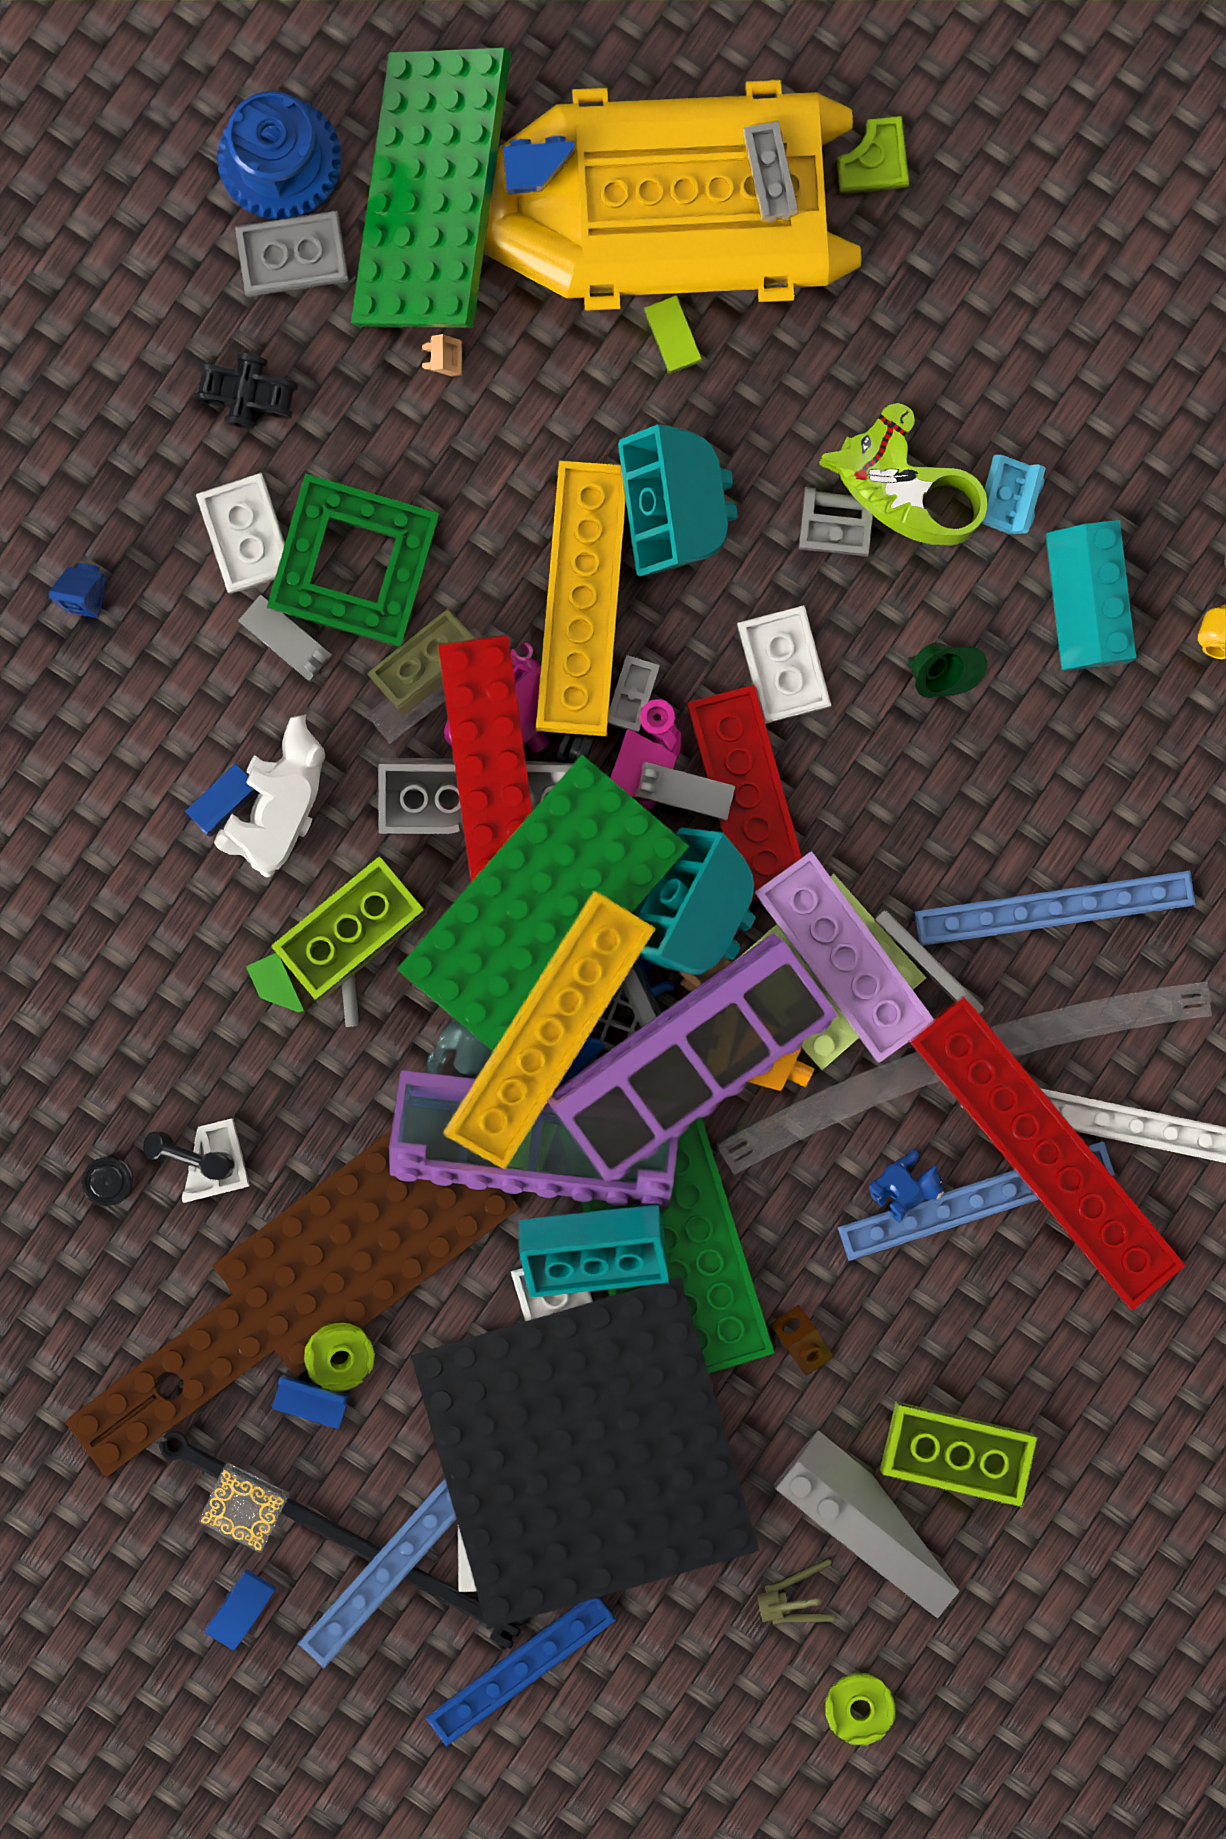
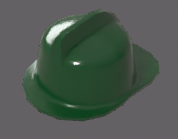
M931 643L921 649L916 656H912L908 660L915 678L917 693L924 698L966 693L980 683L987 671V658L981 650L975 647L952 648L943 643Z

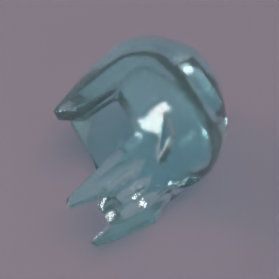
M453 1020L443 1029L436 1050L428 1057V1074L438 1075L450 1050H457L453 1065L459 1072L467 1075L481 1073L493 1051L457 1020Z

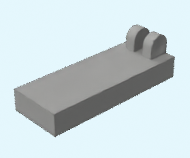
M779 122L744 127L743 135L762 221L767 220L770 223L775 222L776 218L781 217V220H787L791 215H797L798 208Z
M260 594L238 620L239 623L311 683L315 678L314 676L333 657L332 654L286 615L267 609L268 600Z
M643 762V770L635 797L727 820L735 786Z

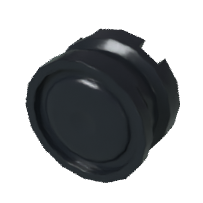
M566 733L555 761L559 763H575L581 755L588 759L597 736L576 734L569 754H567L566 750L573 734Z
M105 1157L96 1159L87 1166L83 1172L81 1183L83 1192L90 1201L96 1205L111 1206L127 1199L133 1189L134 1177L127 1163L119 1158Z

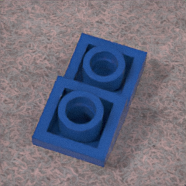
M246 1569L228 1592L226 1600L209 1621L204 1633L234 1651L269 1601L276 1587Z

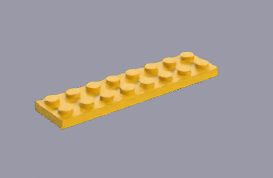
M559 461L536 731L607 736L626 506L621 465Z
M594 891L443 1133L505 1170L655 928Z

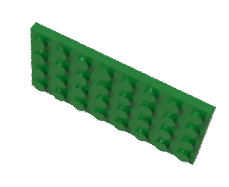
M505 48L389 53L351 324L358 327L473 328L512 54L509 50Z
M581 755L397 970L494 1052L593 892H598L628 912L633 913L689 846L586 757Z
M688 1085L646 1099L683 1104L694 1096L692 1085ZM698 1117L688 1124V1128L684 1133L678 1136L669 1208L662 1207L660 1214L664 1230L669 1279L679 1276L681 1278L707 1371L710 1374L775 1353L702 1117ZM563 1124L559 1125V1133L573 1177L597 1179L598 1171L589 1162ZM577 1125L594 1150L599 1149L602 1143L603 1130L600 1127ZM614 1129L611 1133V1139L616 1137L625 1146L643 1132ZM668 1139L659 1145V1149L655 1154L646 1159L641 1158L630 1166V1170L625 1176L617 1180L612 1179L611 1181L637 1184L639 1170L664 1173ZM596 1199L581 1202L584 1213L642 1206L630 1203L623 1206H615L607 1203V1201ZM648 1285L608 1289L611 1297Z

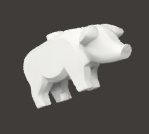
M306 714L290 718L282 741L283 757L279 761L267 762L262 761L255 755L253 756L247 768L249 777L246 783L258 791L259 794L252 806L250 822H243L231 814L224 829L219 830L214 841L216 847L229 855H242L251 863L252 868L258 870L265 877L273 876L275 870L279 869L287 861L298 836L304 837L312 822V818L308 817V814L317 796L325 752L323 747L307 729L305 722Z

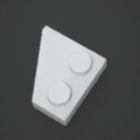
M231 1118L198 1127L193 1152L202 1155L210 1152H226L233 1158L235 1167L229 1178L210 1180L200 1172L199 1168L189 1165L185 1191H183L182 1195L183 1203L249 1187L250 1184L234 1119Z

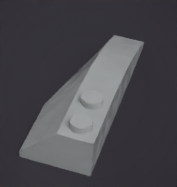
M380 758L379 833L451 834L464 829L453 758ZM526 761L532 811L574 763Z
M817 1430L774 1483L775 1489L938 1619L960 1591L875 1477Z

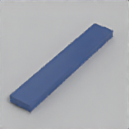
M601 1597L576 1604L428 1714L426 1720L447 1747L615 1622L616 1617Z

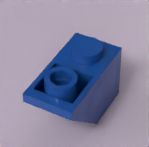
M552 136L545 138V143L531 144V139H516L510 141V146H503L507 194L542 192L574 154V141H566V136Z

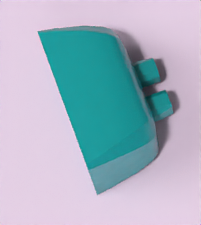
M660 424L620 439L618 448L636 574L639 577L655 574L716 555L721 550L725 541L728 522L736 520L738 514L736 505L733 502H725L724 490L730 489L733 484L731 470L720 468L719 460L712 446L703 437L689 430Z
M681 828L677 831L676 835L689 848L641 902L634 914L655 928L638 958L664 968L700 975L716 965L722 958L729 960L736 958L740 950L739 943L733 939L736 931L746 932L751 928L756 919L748 909L752 902L754 880L746 860L724 833Z

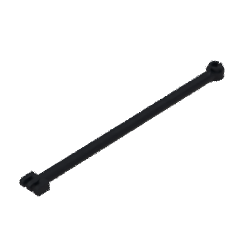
M171 1431L163 1436L167 1440L178 1439L181 1442L179 1450L173 1451L170 1449L168 1441H160L159 1449L165 1458L169 1460L181 1459L225 1483L228 1481L226 1478H229V1473L230 1480L233 1481L235 1479L233 1476H235L236 1481L240 1483L239 1486H236L238 1482H234L233 1488L244 1494L250 1492L251 1486L244 1483L242 1487L244 1489L247 1487V1490H243L241 1483L249 1482L252 1485V1490L256 1487L263 1490L264 1495L262 1497L256 1496L257 1492L258 1496L262 1495L260 1489H255L252 1493L253 1498L262 1504L268 1503L270 1496H274L271 1497L272 1501H275L277 1498L283 1499L282 1504H274L275 1511L369 1562L382 1550L379 1546L188 1443L187 1437L180 1431ZM280 1499L276 1501V1503L282 1502ZM415 1566L403 1578L404 1581L486 1625L480 1602L471 1596L459 1592L458 1589ZM528 1618L519 1620L517 1622L525 1624ZM511 1623L492 1628L493 1631L490 1639L511 1649L515 1642L503 1634L507 1631L518 1637L521 1629Z

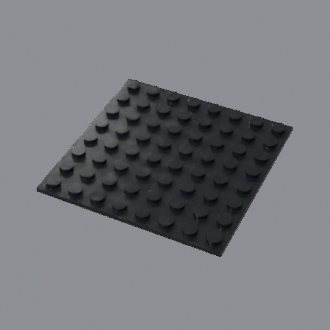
M680 1276L669 1279V1283L648 1285L411 1355L487 1630L760 1551Z

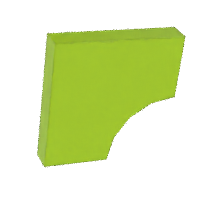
M902 116L867 120L866 135L861 144L851 153L837 157L840 194L909 186Z

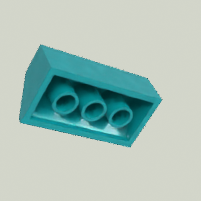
M1120 520L1082 524L1046 533L1061 671L1129 664L1136 659Z
M659 1205L519 1220V1255L530 1298L669 1283L664 1230Z

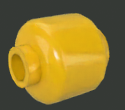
M1226 605L1207 611L1198 633V642L1203 647L1204 653L1217 659H1226Z

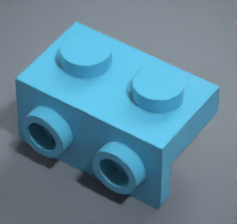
M1001 454L994 455L984 489L987 496V511L981 524L1008 534L1028 533L1035 519L1034 510L1038 495L1044 486L1043 476L1045 467L1041 465H1028Z

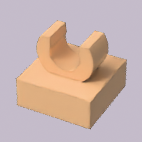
M444 334L431 336V343H426L422 346V350L431 352V362L422 363V368L448 376L462 375V340Z

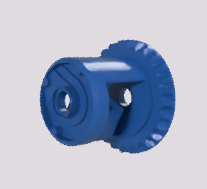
M265 91L254 94L238 105L230 118L228 126L224 128L217 154L219 174L224 187L232 199L246 211L271 220L300 217L320 206L333 191L338 181L342 164L340 142L330 121L320 110H317L308 102L300 101L291 95L277 91Z

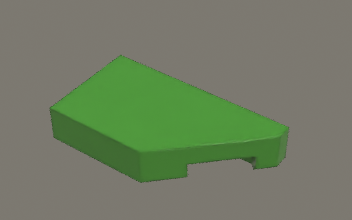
M277 953L246 966L261 999L298 1013L305 1011L286 967Z

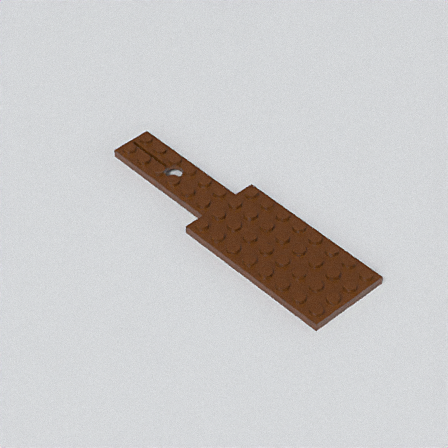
M421 1107L406 1118L403 1143L426 1145L427 1160L458 1163L460 1144L443 1133L452 1119L446 1109ZM391 1130L213 1264L212 1267L232 1292V1295L64 1422L107 1478L274 1350L295 1378H297L307 1370L304 1363L305 1347L312 1335L322 1327L334 1323H350L363 1328L520 1207L512 1196L501 1188L487 1187L486 1189L477 1190L469 1188L466 1184L452 1183L443 1186L437 1185L431 1180L417 1179L409 1182L402 1181L396 1176H390L389 1148ZM468 1149L467 1164L489 1167L482 1156ZM165 1372H174L183 1380V1391L175 1399H166L157 1391V1380Z

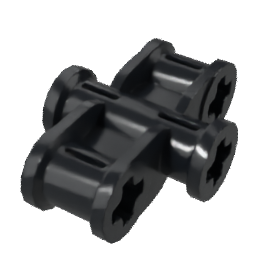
M237 354L236 360L239 362L238 371L211 364H200L199 371L202 372L198 392L194 393L193 399L204 404L229 407V416L224 418L225 424L243 429H254L255 423L252 421L254 412L281 419L292 418L290 406L293 391L298 389V383L288 379L262 375L263 367L267 366L268 361L266 359L250 354Z

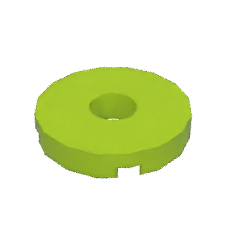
M334 1323L322 1327L312 1335L305 1347L304 1363L309 1377L323 1389L338 1392L355 1388L363 1382L362 1379L367 1373L370 1374L373 1369L375 1359L370 1338L361 1328L350 1323ZM338 1351L349 1353L347 1360L341 1364L330 1362L332 1355Z
M852 1673L840 1678L830 1688L825 1700V1715L831 1730L841 1739L853 1745H868L880 1740L890 1729V1726H892L895 1719V1702L890 1689L879 1678L868 1673ZM857 1700H865L870 1704L869 1714L864 1718H856L850 1713L851 1705Z

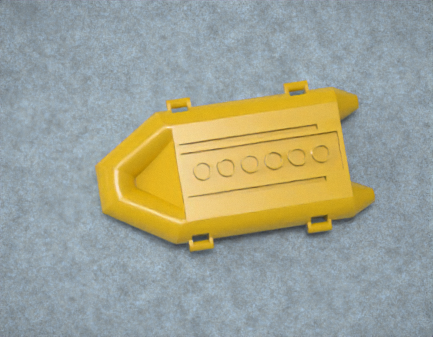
M781 80L746 81V96L608 102L607 88L572 89L573 104H556L498 148L484 254L567 299L584 298L585 311L620 309V296L758 289V302L794 301L795 287L828 286L861 267L860 246L827 231L822 157L823 145L852 130V109L817 92L782 94ZM775 94V98L753 99L752 96ZM602 102V106L579 107V103ZM778 121L798 210L797 215H791L787 220H781L780 217L776 218L775 222L768 223L767 220L762 221L743 130L744 127ZM552 136H566V141H574V154L542 192L507 194L503 146H510V141L516 139H531V144L545 143V138ZM785 284L786 287L764 288V285ZM590 293H613L610 296H590Z

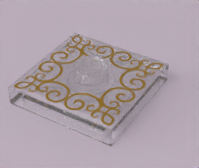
M227 1462L198 1522L262 1553L290 1493Z

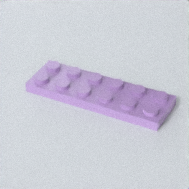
M812 851L755 892L757 898L877 1063H880L909 1042L910 1039L934 1020Z

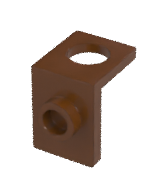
M797 1305L771 1323L772 1328L805 1376L834 1358V1355L800 1305ZM793 1319L801 1320V1325L796 1331L791 1333L784 1332V1327L789 1321Z

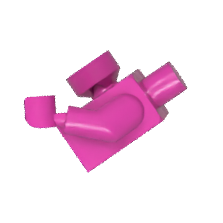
M522 643L521 649L526 653V657H519L514 649L511 650L512 663L516 665L513 668L523 744L527 742L531 750L536 753L546 748L550 743L545 732L536 731L541 664L538 660L531 658L533 654L531 645L529 643ZM448 721L444 728V737L447 743L452 746Z
M660 699L647 702L642 707L640 713V723L643 729L652 735L655 743L627 729L610 778L647 811L652 810L656 803H661L635 797L643 770V762L673 769L681 751V733L674 725V710L670 704Z

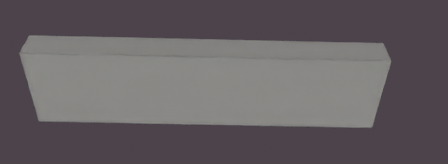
M887 911L881 912L874 921L952 1000L957 1001L961 996H964L978 1014L984 1010L983 1006Z

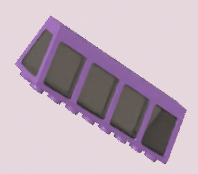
M772 933L556 1089L547 1102L589 1162L608 1183L612 1179L617 1180L625 1176L629 1172L630 1166L641 1158L646 1159L655 1154L659 1149V1145L670 1137L675 1138L684 1133L688 1128V1124L696 1118L704 1117L713 1112L717 1107V1103L725 1097L739 1093L745 1087V1083L751 1078L768 1072L774 1066V1062L780 1057L797 1051L802 1046V1041L809 1036L826 1030L831 1025V1020L836 1018L838 1014L784 940Z

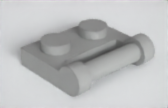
M805 487L799 549L868 556L873 515L853 495L816 492V488ZM814 505L862 510L861 519L813 514Z

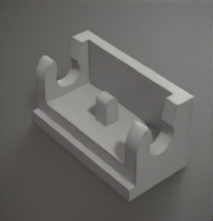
M626 655L609 708L607 726L619 727L625 730L629 729L639 733L641 709L649 702L660 665Z

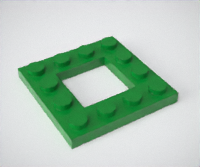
M305 473L267 609L401 647L439 513ZM328 519L396 538L377 603L310 583Z

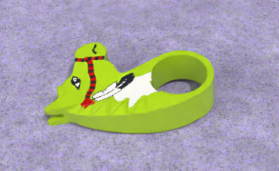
M903 404L888 405L883 409L870 430L853 438L846 437L840 451L822 455L819 464L838 473L847 489L864 508L883 524L912 540L931 545L949 546L960 544L974 534L986 515V492L981 483L970 473L954 468L913 467L908 465V445L905 439L914 425L915 418L913 411ZM938 486H952L961 490L972 503L974 512L972 523L959 529H950L939 525L931 518L927 509L923 508L922 500L929 490Z

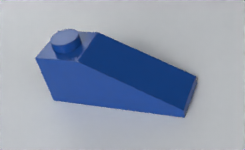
M79 563L78 568L67 567L51 588L48 598L64 612L99 618L107 577L103 573H99V567Z

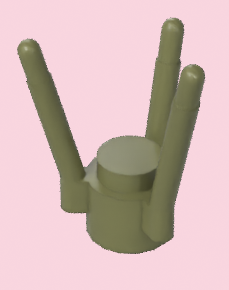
M827 1559L777 1584L765 1586L766 1593L757 1594L763 1623L772 1621L773 1624L782 1622L834 1621L836 1617L832 1614H789L790 1610L820 1605L821 1599L819 1598L788 1602L786 1592L779 1594V1591L829 1567L832 1561Z

